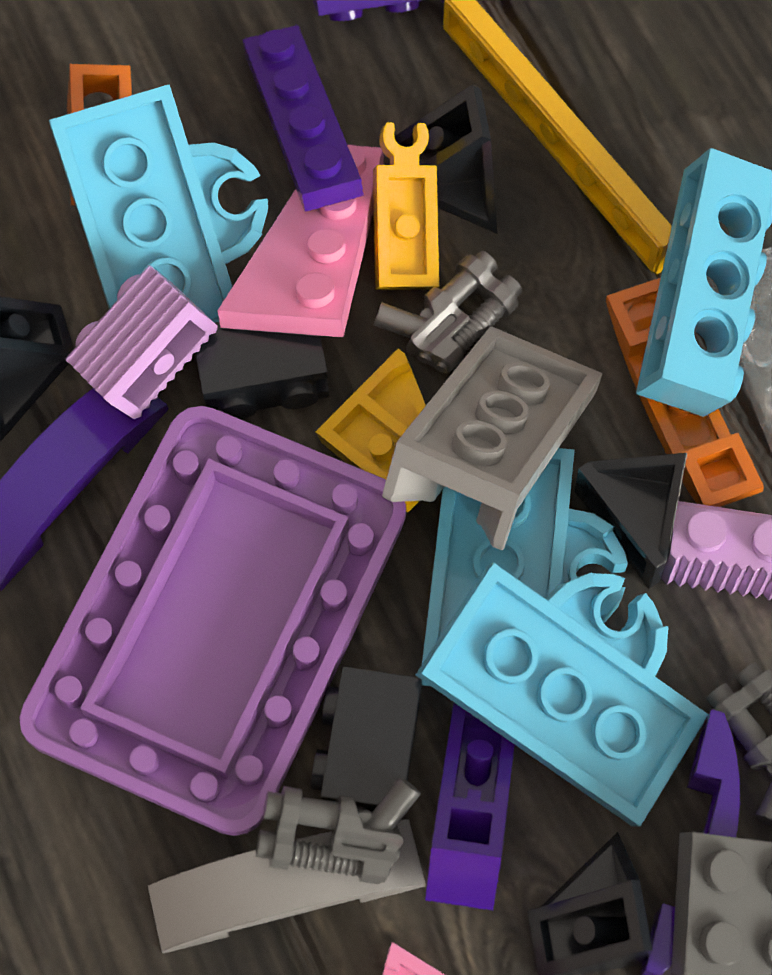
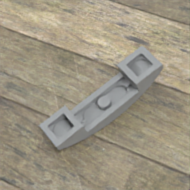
M409 819L401 820L397 824L404 842L400 847V856L396 863L392 864L390 875L384 883L360 882L356 875L354 877L350 874L346 876L344 873L340 875L338 872H335L333 874L331 871L325 872L324 870L318 871V869L291 867V865H289L287 870L269 867V859L255 857L256 850L215 861L148 885L162 953L229 937L228 932L332 905L356 899L363 903L425 887V880ZM332 832L296 840L298 842L305 841V843L311 842L312 844L318 843L319 845L325 844V846H329Z

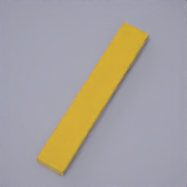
M444 0L443 29L649 270L656 275L662 272L672 225L476 0Z

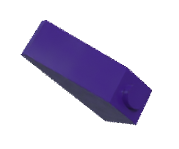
M455 702L453 704L433 834L425 900L493 910L502 855L515 744Z

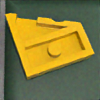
M397 349L316 431L321 443L344 462L384 479H387L397 441L426 406L405 353ZM405 501L406 512L408 513L419 501Z

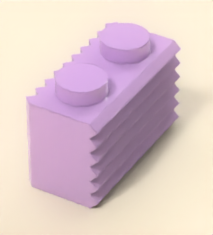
M148 265L141 274L130 277L122 284L117 294V301L99 321L92 322L81 330L76 339V347L65 360L108 403L131 418L136 419L141 417L142 410L150 407L151 400L158 398L159 391L166 389L167 382L175 379L176 372L183 370L184 363L191 361L192 354L200 351L201 344L208 342L209 335L216 333L217 325L172 282Z
M678 501L667 562L661 577L666 585L674 580L679 587L687 582L692 589L700 584L705 591L712 586L717 593L725 588L730 595L736 590L742 596L751 592L755 598L763 594L769 601L772 599V515Z

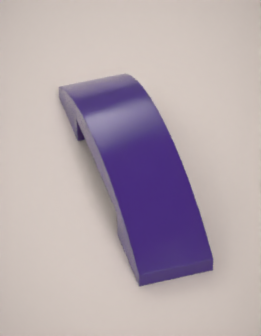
M92 388L62 413L18 458L0 480L1 591L44 545L40 537L41 534L120 449L129 453L169 410L165 402L159 398L151 400L150 407L142 410L141 417L133 419L108 403L95 388Z
M711 709L701 728L687 788L712 795L703 834L736 838L740 807V779L737 755L725 713ZM662 904L654 915L650 931L653 951L642 964L639 975H662L672 965L675 907Z

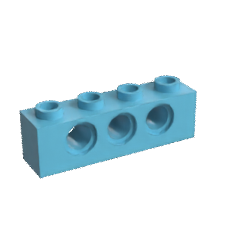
M713 148L708 149L684 169L638 381L637 395L702 417L730 403L737 396L744 375L743 368L739 366L742 346L748 339L755 321V311L750 308L753 291L760 281L766 266V254L761 251L765 232L772 223V170ZM719 221L727 227L730 236L721 229ZM706 276L716 283L719 293L710 287ZM694 332L704 339L707 351L698 345Z

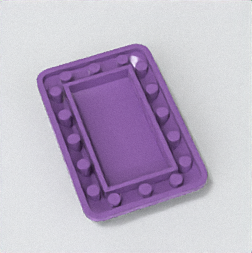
M197 406L179 413L170 424L22 707L19 717L20 728L27 742L41 753L220 833L235 836L247 834L257 828L263 821V809L267 791L278 793L383 572L404 524L406 516L405 501L392 502L382 497L386 483L384 478L214 408Z

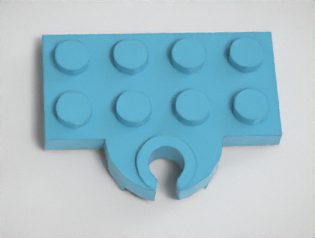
M170 84L50 119L48 122L109 309L117 301V294L122 284L130 277L141 274L150 265L172 282L214 323L219 322L217 310L232 289L226 264L246 254L263 235L262 230L268 212V199L252 200L244 211L238 214H231L221 207L218 200V191L221 184L229 178H237L249 182L261 176L255 166L234 148L214 142L188 145Z
M558 448L517 509L503 550H499L491 545L482 526L476 522L481 502L448 487L443 488L422 664L489 564H497L543 598H546L558 585L577 578V571L587 564L602 565L612 574L626 571L628 564L626 554L613 532L614 526L594 513L569 509L575 450ZM621 587L620 591L607 595L602 601L600 616L603 623L619 607L626 587ZM422 680V685L430 686Z
M497 564L487 565L423 662L416 676L631 826H641L708 716L706 712L655 677L667 653L668 626L663 627L656 607L646 593L637 595L628 604V620L622 630H611L603 623L600 616L601 603L607 595L621 590L625 580L623 577L614 574H593L591 572L558 585L546 598H543Z

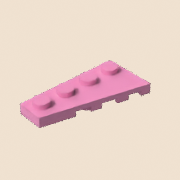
M348 145L361 177L364 196L305 212L298 192L295 189L217 310L220 328L344 337L374 211L373 169L376 165H384V155L381 147Z

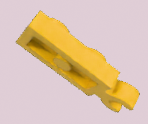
M386 123L380 132L379 143L382 152L390 159V165H376L373 169L375 290H431L433 287L438 288L437 166L419 165V155L428 144V129L425 123H417L413 128V145L403 147L394 138V123Z

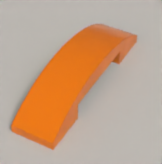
M661 278L606 296L610 318L636 390ZM639 395L666 454L687 453L682 482L697 504L721 507L763 492L764 485L739 433L730 434L719 409L702 417Z

